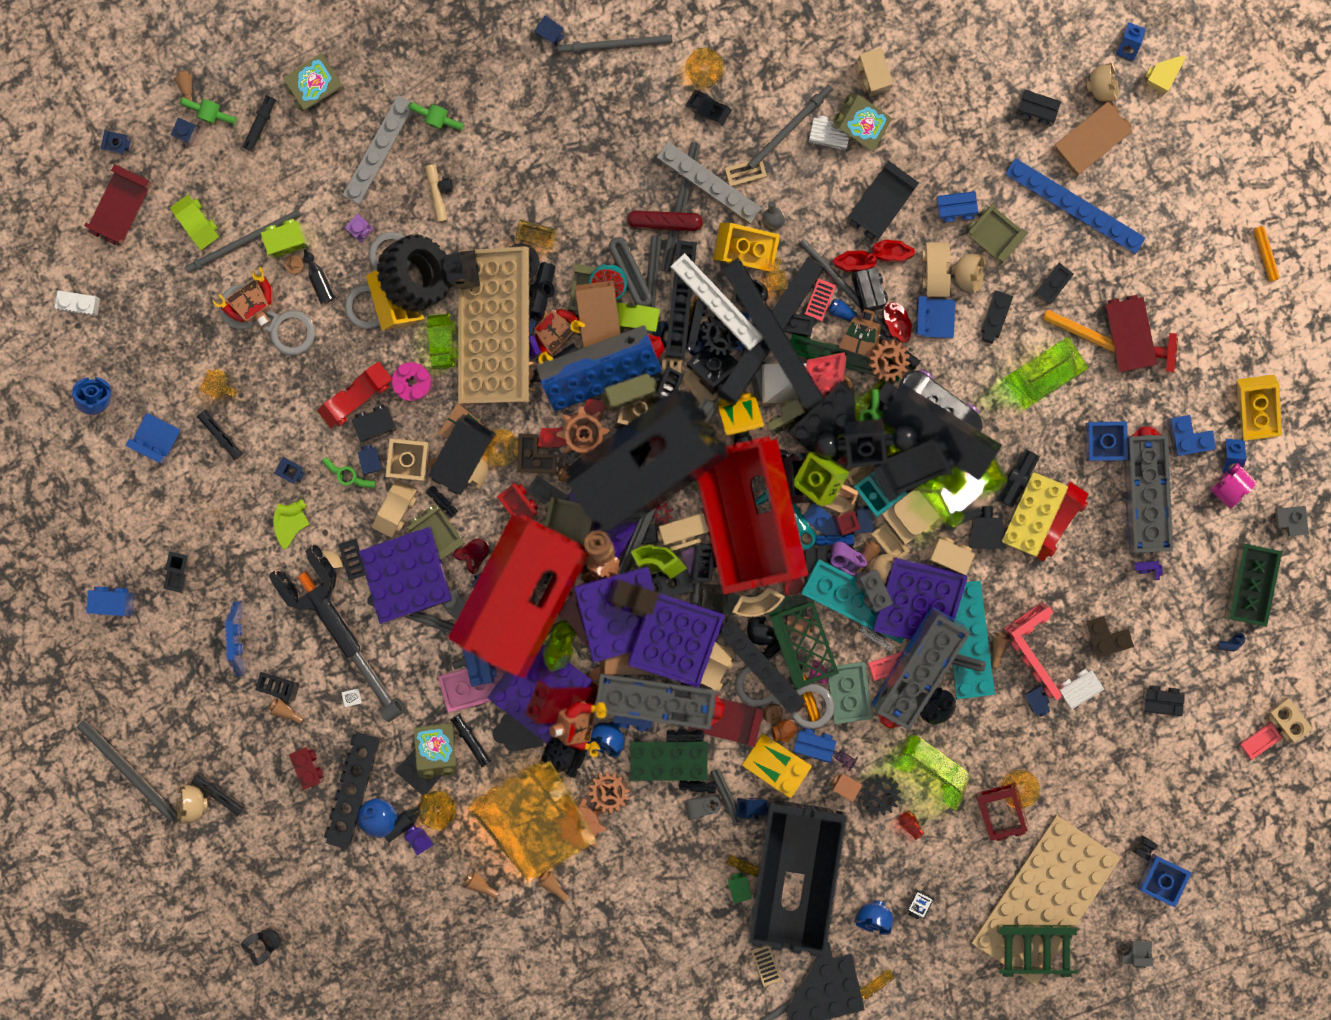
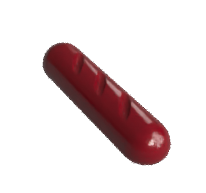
M633 210L627 215V223L634 229L695 232L702 228L703 218L698 213Z

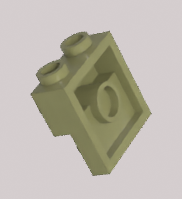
M801 399L787 400L782 404L783 407L780 408L783 416L776 415L769 420L770 423L767 426L772 436L791 427L807 412Z

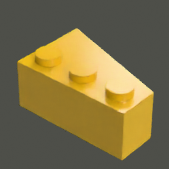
M377 270L366 275L382 331L412 326L425 319L423 314L420 315L419 312L402 310L401 306H395L392 300L389 301L386 298V293L381 290V283L377 279L379 274Z

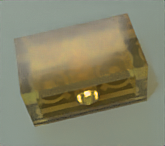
M520 220L515 239L519 242L553 250L558 231L551 227Z

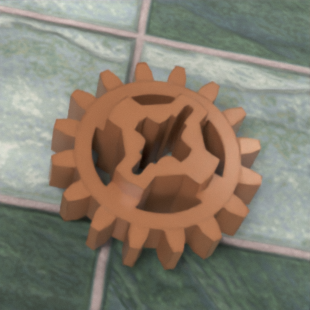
M892 339L889 340V343L887 340H882V345L876 343L877 349H871L870 351L873 355L868 356L872 360L868 364L869 367H873L871 373L877 374L876 378L878 379L883 377V380L887 382L889 378L895 381V376L902 378L901 372H907V369L904 368L905 365H910V362L906 361V358H909L910 355L904 353L907 348L901 347L902 343L898 341L895 343V340ZM884 357L889 358L891 362H893L894 364L886 361L887 359H885Z
M606 772L605 777L598 774L599 780L594 778L592 780L594 785H589L588 787L592 792L587 795L593 798L590 804H596L595 810L599 807L602 808V814L605 810L612 814L613 809L619 812V806L625 807L623 801L629 800V797L625 796V794L630 792L629 789H625L628 783L621 782L622 776L616 778L615 772L612 776H609V772ZM603 781H612L613 783L605 784ZM618 787H619L620 790H621V797H620V795H618V792H617V788H618ZM596 789L600 792L599 800L596 795ZM612 790L611 795L607 797L605 795L606 791ZM612 802L614 805H605L604 803Z

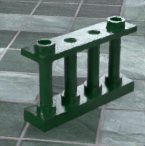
M997 925V932L1004 938V967H997V971L1003 977H1014V974H1060V977H1072V974H1077V970L1074 967H1070V938H1072V935H1077V927L1075 925ZM1014 935H1022V938H1024V967H1012V938H1014ZM1033 935H1041V938H1043V967H1031V938H1033ZM1053 935H1060V938H1062V967H1051V938H1053Z

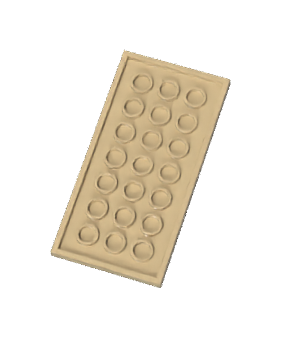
M529 247L477 249L475 253L480 286L465 290L458 288V403L529 402Z
M1055 815L971 943L1004 964V938L997 932V925L1076 926L1121 858L1058 815ZM1014 935V938H1012V967H1024V938H1022V935ZM1033 935V938H1031V967H1043V938H1041V935ZM1053 935V938H1051V963L1062 948V938H1060V935ZM1044 974L1018 975L1036 986Z

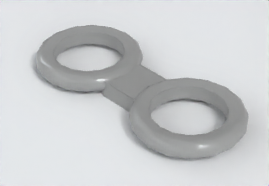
M386 232L374 239L368 253L373 271L377 270V264L379 263L376 253L380 244L386 240L397 241L405 236L396 232ZM407 260L406 267L408 270L412 265V262L409 260ZM368 283L359 285L351 290L346 298V316L358 328L366 330L377 328L380 326L378 318L366 322L358 319L353 312L355 298L363 292H370Z
M246 284L234 285L228 288L222 295L225 302H227V297ZM219 307L223 321L232 328L240 330L249 329L254 325L259 326L256 320L251 324L236 321L225 314L221 307ZM290 310L279 315L272 311L266 313L270 323L263 327V329L270 332V338L274 347L281 353L290 356L300 355L313 344L315 326L311 319L303 312ZM289 318L300 319L307 327L306 340L302 345L294 348L284 346L278 338L279 326Z
M747 665L741 669L737 675L735 686L742 702L757 708L768 706L772 702L782 705L772 693L761 700L749 697L744 691L743 683L747 674L752 670ZM813 683L795 689L800 696L809 691L819 693L825 699L827 706L823 717L813 722L806 721L799 713H796L794 716L790 714L795 723L807 729H817L827 724L833 716L835 707L833 697L829 691L821 685Z

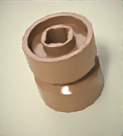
M594 531L586 537L585 548L594 562L605 564L612 560L615 555V548L606 533Z

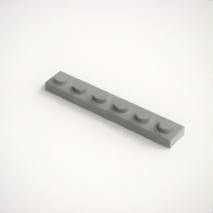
M399 95L396 97L345 189L344 197L359 205L361 204L412 110L408 109L410 101Z
M670 142L665 144L656 157L747 223L751 224L761 210V207Z

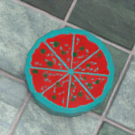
M604 264L594 269L591 273L589 284L613 280L617 300L626 292L627 276L616 265Z

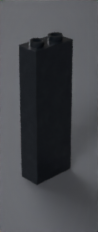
M904 383L900 389L895 388L890 396L893 399L892 402H886L881 410L884 413L881 418L883 422L895 430L900 426L911 427L917 435L916 443L938 435L940 440H944L948 449L946 452L949 457L952 456L956 467L977 481H980L997 456L1002 444Z

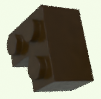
M518 434L517 472L557 474V454L538 453L539 435Z
M615 579L608 601L613 602V607L623 610L625 606L631 608V613L646 617V614L653 615L660 593Z
M1103 615L1083 620L1094 658L1134 647L1128 628L1109 632L1105 616Z

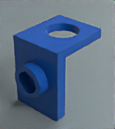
M1128 22L1124 37L1116 54L1134 61L1142 45L1146 29ZM1131 46L1134 52L1126 53L1123 47Z
M1226 439V460L1222 472L1227 471L1230 473V468L1228 467L1230 464L1238 463L1244 468L1246 448L1245 441Z

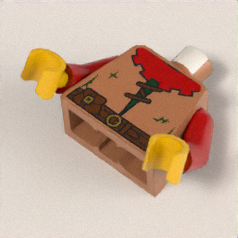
M259 267L261 274L256 275L252 270L254 280L227 297V302H225L221 294H217L221 298L219 303H216L213 299L212 302L215 306L221 307V310L230 318L241 323L248 322L249 324L256 320L260 328H263L270 323L266 313L272 309L270 304L273 302V289L267 278L264 277L263 269Z
M555 309L548 314L545 311L544 318L539 320L540 323L534 328L536 342L541 351L538 358L539 363L543 364L546 360H553L549 353H557L576 333H581L579 329L585 327V323L580 322L574 312Z
M585 701L574 703L569 708L559 712L557 724L549 728L551 736L558 737L563 744L583 751L587 749L592 757H597L598 752L593 749L600 750L599 744L597 742L587 744V742L591 739L595 712L598 718H605L606 705L602 702L597 703L595 706Z

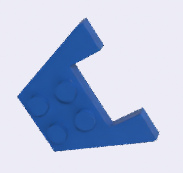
M241 601L232 603L233 606H231L230 613H228L225 620L227 661L233 667V672H236V676H244V659L240 658V655H243L244 652L243 643H240L243 627L242 624H239V619H242Z

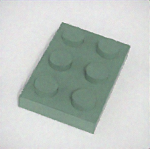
M865 662L836 665L839 674L828 677L829 690L835 706L833 712L834 724L873 719ZM832 666L826 667L827 672L834 670Z

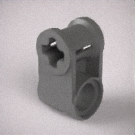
M716 795L697 797L684 801L688 820L715 814L722 805L721 799ZM711 799L718 803L715 809L707 805Z

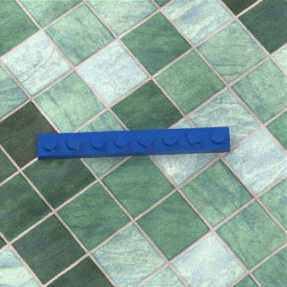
M1017 158L1014 159L1005 176L1134 255L1146 239L1143 235Z

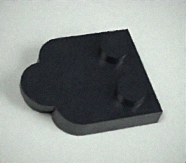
M508 713L501 718L500 725H497L493 730L494 740L501 744L504 743V746L509 751L544 746L542 739Z

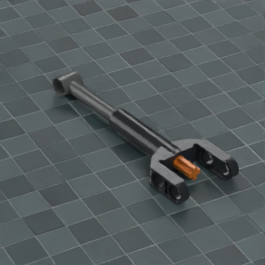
M312 544L306 549L307 560L323 582L322 584L316 586L308 572L305 571L297 577L307 591V594L301 597L287 574L281 570H274L269 574V578L288 607L299 610L310 609L317 613L345 657H351L383 705L380 708L382 718L387 722H391L405 713V705L399 698H391L360 652L362 646L331 601L332 591L336 585L337 573L322 550L317 545Z

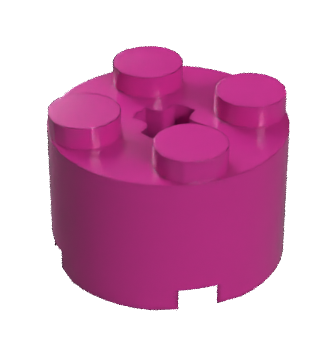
M408 362L401 364L393 374V389L399 397L406 401H420L432 389V378L429 371L418 363ZM412 377H414V380L417 381V384H413L412 387H410L408 380H412Z
M1238 463L1229 470L1230 473L1224 472L1218 478L1220 482L1215 483L1210 488V491L1229 509L1237 505L1242 500V497L1248 494L1257 484Z

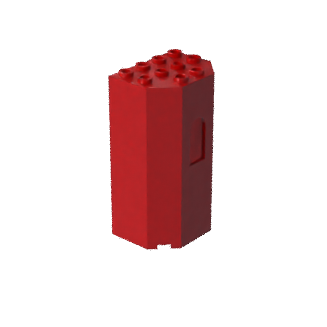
M768 436L726 446L728 449L726 452L729 456L697 478L723 593L738 592L807 576V566L777 439L770 440ZM757 475L763 476L766 479L773 509L771 512L758 514L752 489V480Z
M512 514L448 639L466 651L477 655L479 658L516 676L525 678L589 553L584 551V546L527 516L520 514L518 517ZM547 570H553L555 573L538 605L535 606L529 603L528 600L542 573Z

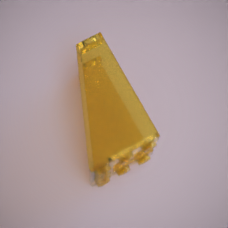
M540 761L519 772V777L514 779L512 776L505 780L503 787L499 788L496 786L485 795L473 800L474 804L468 808L528 882L597 842L551 761L546 763Z

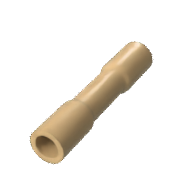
M436 164L425 166V171L431 190L436 223L446 222L448 220L442 201Z

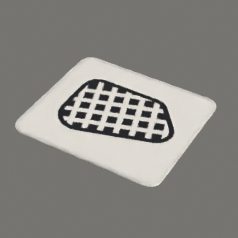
M359 689L342 692L345 707L362 703Z

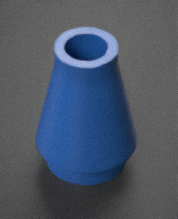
M835 298L828 308L831 316L849 322L857 316V312L853 311L841 299L837 300Z

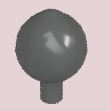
M775 202L768 203V209L762 215L763 225L769 230H778L784 225L785 215L781 209L776 207Z

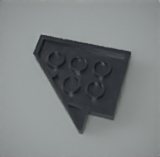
M841 380L824 395L825 401L807 411L788 429V433L810 452L815 451L814 444L820 435L831 434L837 439H845L844 423L856 422L855 391ZM847 450L838 451L831 459L837 462L843 456L847 458Z
M828 942L826 955L821 954V957H816L785 1008L788 1020H828L865 1010L852 954L848 953L833 957L830 942Z

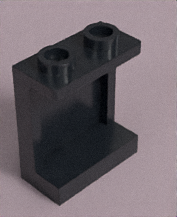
M791 453V457L784 458L785 476L792 504L814 502L797 489L794 482L809 453Z

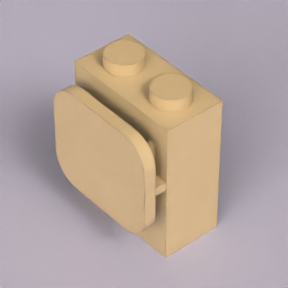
M915 487L881 514L904 545L942 517L940 514L941 508L936 502L932 504L928 499L930 494L924 487Z
M704 513L659 526L660 530L656 531L659 542H664V545L674 544L673 547L668 548V550L674 551L700 543L701 539H694V537L709 532Z

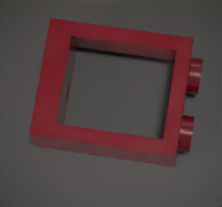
M1016 783L978 792L977 800L991 841H1002L1011 835L1016 837L1022 836L1028 831L1029 824ZM1012 797L1021 825L994 831L986 803Z

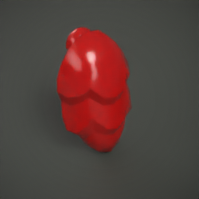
M886 239L875 243L872 252L881 261L903 263L914 256L915 249L903 241Z
M863 250L846 251L835 257L833 263L835 267L842 269L844 272H857L874 268L877 263V257Z
M895 302L888 303L883 310L884 324L887 326L892 337L901 343H908L911 337L912 323L907 311Z

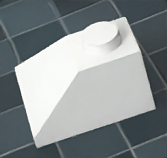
M779 364L762 365L763 403H784L789 399H793V401L799 399L798 394Z

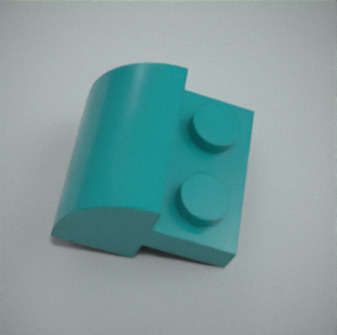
M875 471L854 486L876 517L908 494L904 491L898 494L897 499L890 502Z

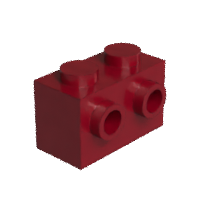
M307 746L289 754L303 790L324 781L323 770L321 767H318L315 761L317 756L314 749Z

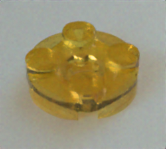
M710 48L695 50L686 62L688 78L693 84L701 87L714 85L720 81L724 72L722 57ZM704 62H706V65H710V69L707 72L699 68Z
M506 429L492 430L496 435L483 454L484 459L496 467L512 464L518 457V440L516 436ZM501 442L504 443L505 451L497 453L495 445H500Z
M1016 770L1009 772L1003 778L1001 786L1012 783L1020 786L1022 784L1025 785V792L1019 793L1023 808L1031 806L1038 799L1040 785L1032 773L1026 770ZM1012 797L1004 799L1009 805L1015 807Z
M432 791L429 794L423 795L419 807L420 822L434 830L446 828V825L453 821L456 814L454 800L451 799L448 793L442 791ZM438 806V808H440V812H437L436 815L435 808Z

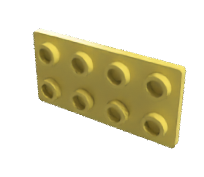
M1033 473L1002 542L1033 556H1038L1068 490V486Z

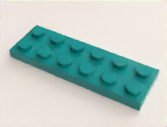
M817 559L800 593L870 629L873 628L877 612L870 608L867 609L863 602L864 594L855 585L857 579ZM880 633L900 644L904 640L901 637Z
M981 580L966 582L955 619L963 623L971 634L958 654L984 661L986 666L984 671L979 672L952 664L956 699L995 695Z

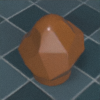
M783 719L774 726H771L774 741L789 742L794 733L799 730V725L790 719Z

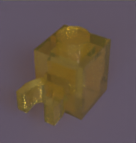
M780 257L776 258L777 264L774 266L770 264V258L766 259V265L770 269L769 272H765L768 292L787 289L785 270H779L781 264Z
M216 368L214 371L208 370L199 390L218 399L221 398L222 393L235 397L238 390L226 386L229 378L225 377V372Z

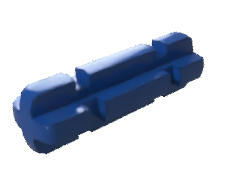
M822 535L817 536L816 542L818 546H825V544L829 546L836 542L851 545L854 544V535H827V537Z

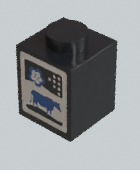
M915 887L906 906V910L909 911L908 915L917 920L919 917L925 919L934 897Z

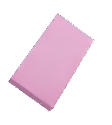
M495 666L497 677H494V682L474 687L470 685L467 668L438 676L447 712L450 713L490 702L491 700L487 697L503 677L506 670Z

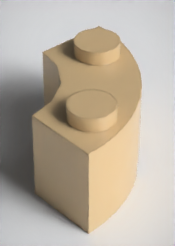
M949 242L926 243V250H922V262H925L926 277L922 278V289H926L927 297H950Z
M396 480L389 490L372 528L393 538L396 532L400 533L404 526L403 518L408 509L413 508L417 500L414 497L417 490Z
M767 587L761 594L755 597L741 595L732 612L746 617L760 616L775 609L785 596Z
M715 642L699 688L718 690L719 693L723 685L720 681L725 671H730L735 662L732 659L734 651Z

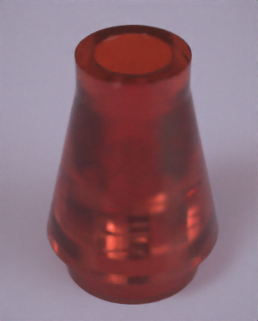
M908 810L898 817L899 825L913 836L915 840L923 836L924 832L914 813Z

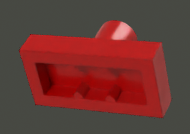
M1169 333L1168 347L1154 346L1156 358L1167 359V373H1176L1177 333Z

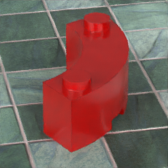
M377 362L356 378L345 389L347 392L344 390L340 391L323 403L317 411L330 429L336 425L341 427L348 421L347 417L365 405L378 393L382 394L388 390V384L393 379L381 363Z
M587 399L584 407L585 413L590 415L600 412L599 422L606 409L603 401ZM563 426L557 428L542 427L538 447L561 448L567 446L564 438L556 436V433L562 431ZM586 428L584 430L581 429L579 431V436L586 435Z
M1071 481L1067 484L1068 490L1038 556H1036L1043 562L1048 556L1052 557L1057 550L1056 544L1078 511L1082 512L1088 504L1086 499L1089 494Z

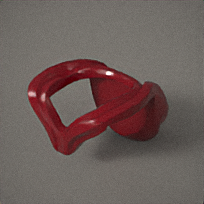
M476 538L463 548L457 549L452 556L459 561H466L468 571L471 574H476L480 564L488 556L490 547L487 541Z

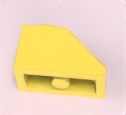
M1182 55L1157 63L1153 68L1149 67L1145 75L1147 78L1145 84L1166 94L1186 57Z

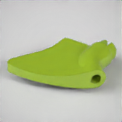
M303 499L289 505L279 503L276 507L273 525L276 537L283 549L289 547L301 529L310 525L302 511L307 507Z

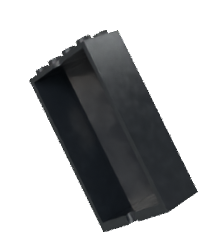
M675 389L565 468L566 474L570 475V478L567 479L569 487L587 516L592 521L600 523V529L604 533H621L729 456L726 452L728 450L726 445L717 438V431L711 424L708 426L706 423L707 415L703 409L698 408L696 404L697 399L691 392ZM656 434L662 435L666 440L665 450L639 468L630 452Z
M775 800L768 801L747 935L748 943H751L752 947L763 948V945L770 946L771 950L782 951L783 948H788L790 953L801 954L803 951L808 952L813 957H821V954L826 955L847 822V814L845 812L836 810L835 813L830 808L781 801L780 805ZM786 872L805 874L800 905L792 911L786 910L781 904Z

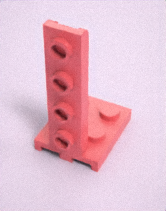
M845 353L807 360L806 368L823 396L836 384L835 382L843 380L846 364Z
M1040 602L1005 627L1004 630L1012 638L1011 644L1017 652L1020 650L1023 654V662L1027 667L1031 666L1034 670L1032 673L1038 683L1042 682L1045 686L1043 688L1045 694L1049 698L1052 697L1058 700L1062 696L1060 691L1021 636L1031 633L1035 629L1034 626L1038 623H1045L1051 618L1050 615L1053 614L1051 608Z

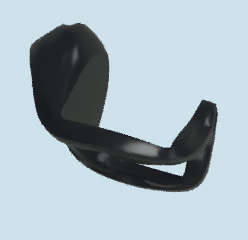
M267 928L246 937L241 942V947L251 955L253 964L259 966L281 945V934L276 929ZM257 939L261 940L265 945V953L256 958L254 951L248 948Z

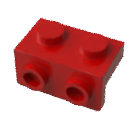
M514 482L497 496L510 515L514 514L519 517L520 514H523L532 519L538 514L536 510L539 507L533 499L529 501L526 498L525 494L527 491L521 484L517 486Z

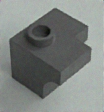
M1306 506L1275 509L1277 528L1286 527L1288 536L1309 535Z
M1130 939L1129 948L1126 952L1119 955V961L1122 964H1132L1136 968L1153 966L1152 941L1149 939Z

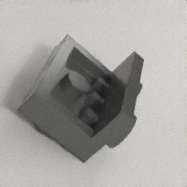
M874 569L866 574L863 572L855 574L857 579L855 585L859 591L863 592V602L867 609L870 608L877 612L892 604V600L878 570Z

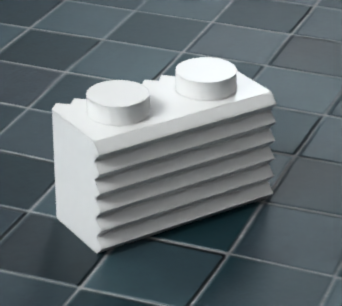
M818 116V118L813 119L808 143L846 150L849 136L831 127L833 122L829 121L828 117Z
M58 290L55 308L68 313L96 317L98 315L100 298Z
M1085 668L1076 673L1077 677L1075 679H1067L1059 684L1061 687L1058 690L1069 709H1074L1104 690L1093 670H1086Z

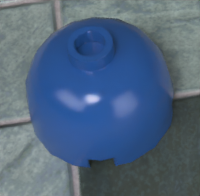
M89 377L77 381L73 386L72 392L74 405L80 412L87 415H96L104 412L111 401L110 385L98 377H95V380H89Z
M602 722L593 726L591 739L587 743L597 742L600 750H595L602 754L604 751L610 753V757L617 758L623 750L625 739L623 733L619 730L620 727L616 723Z
M375 798L366 801L361 806L357 820L365 834L370 837L382 838L393 831L395 820H397L398 816L392 804L383 799Z
M874 900L873 903H866L858 909L854 923L865 931L873 933V930L880 931V935H889L893 927V915L885 907V903Z

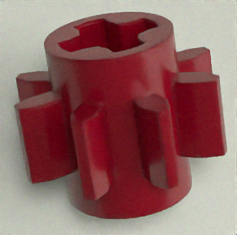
M667 503L664 506L659 505L655 509L652 519H657L656 525L660 521L667 524L666 520L668 518L673 519L672 516H669V512H672L673 509H667ZM665 509L667 516L659 519V515L656 512Z

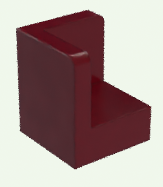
M847 510L832 516L839 535H845L860 529L855 511Z

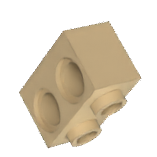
M1284 697L1267 711L1270 715L1268 717L1269 721L1274 726L1278 725L1282 730L1280 732L1281 736L1287 742L1295 743L1313 729L1289 698ZM1284 708L1286 711V716L1283 719H1280L1278 716V712L1280 709ZM1293 724L1298 726V731L1295 734H1292L1290 731V727Z

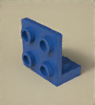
M919 296L917 298L915 337L953 338L955 300L927 299V297Z
M146 413L133 440L128 439L125 446L158 463L164 464L181 430Z

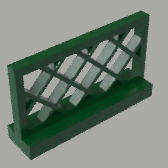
M814 601L770 615L795 689L839 674ZM811 606L813 615L810 620L800 616L803 609ZM788 614L796 616L792 627L784 623L782 616ZM799 618L809 623L805 632L794 628ZM811 624L819 627L820 632L817 638L807 634ZM793 631L803 635L799 644L793 643L790 640ZM805 636L815 640L811 651L801 646ZM817 642L826 647L823 656L813 652ZM799 648L809 653L805 663L796 657ZM812 654L821 658L817 668L807 664ZM824 660L832 664L833 671L825 673L819 670ZM805 667L815 670L813 677L804 680L802 674Z

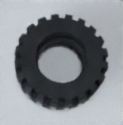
M411 234L402 237L383 250L378 259L380 263L377 264V271L379 272L377 279L381 283V290L386 293V298L389 301L392 300L395 306H401V309L405 311L418 312L433 306L447 296L451 284L447 281L446 271L443 269L444 256L447 254L444 250L441 251L440 245L436 242L433 243L432 239L428 237L424 238L422 235ZM407 260L413 262L420 270L423 278L422 287L417 285L409 276L406 267Z

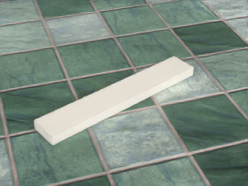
M685 253L670 266L749 351L763 339L757 329Z

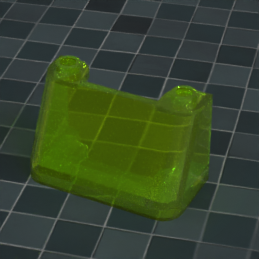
M995 457L980 481L955 467L954 475L950 476L947 473L917 486V488L946 524L955 527L962 523L965 517L962 510L984 490L998 491L1007 479Z
M916 735L907 736L888 762L903 773L911 772L918 764L943 782L941 789L944 791L943 802L956 811L963 800L970 781L968 772Z

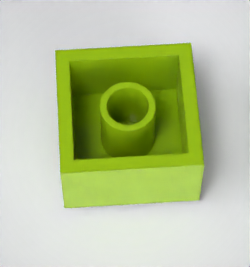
M294 219L283 222V226L276 227V225L266 227L265 231L261 232L267 254L273 259L309 248L303 225L298 221H294Z
M816 451L809 452L794 479L795 487L819 506L829 505L834 501L850 472L831 458H822Z

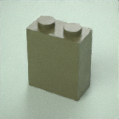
M649 373L605 388L601 393V397L606 411L609 412L651 397L655 392L656 383L654 378H650Z

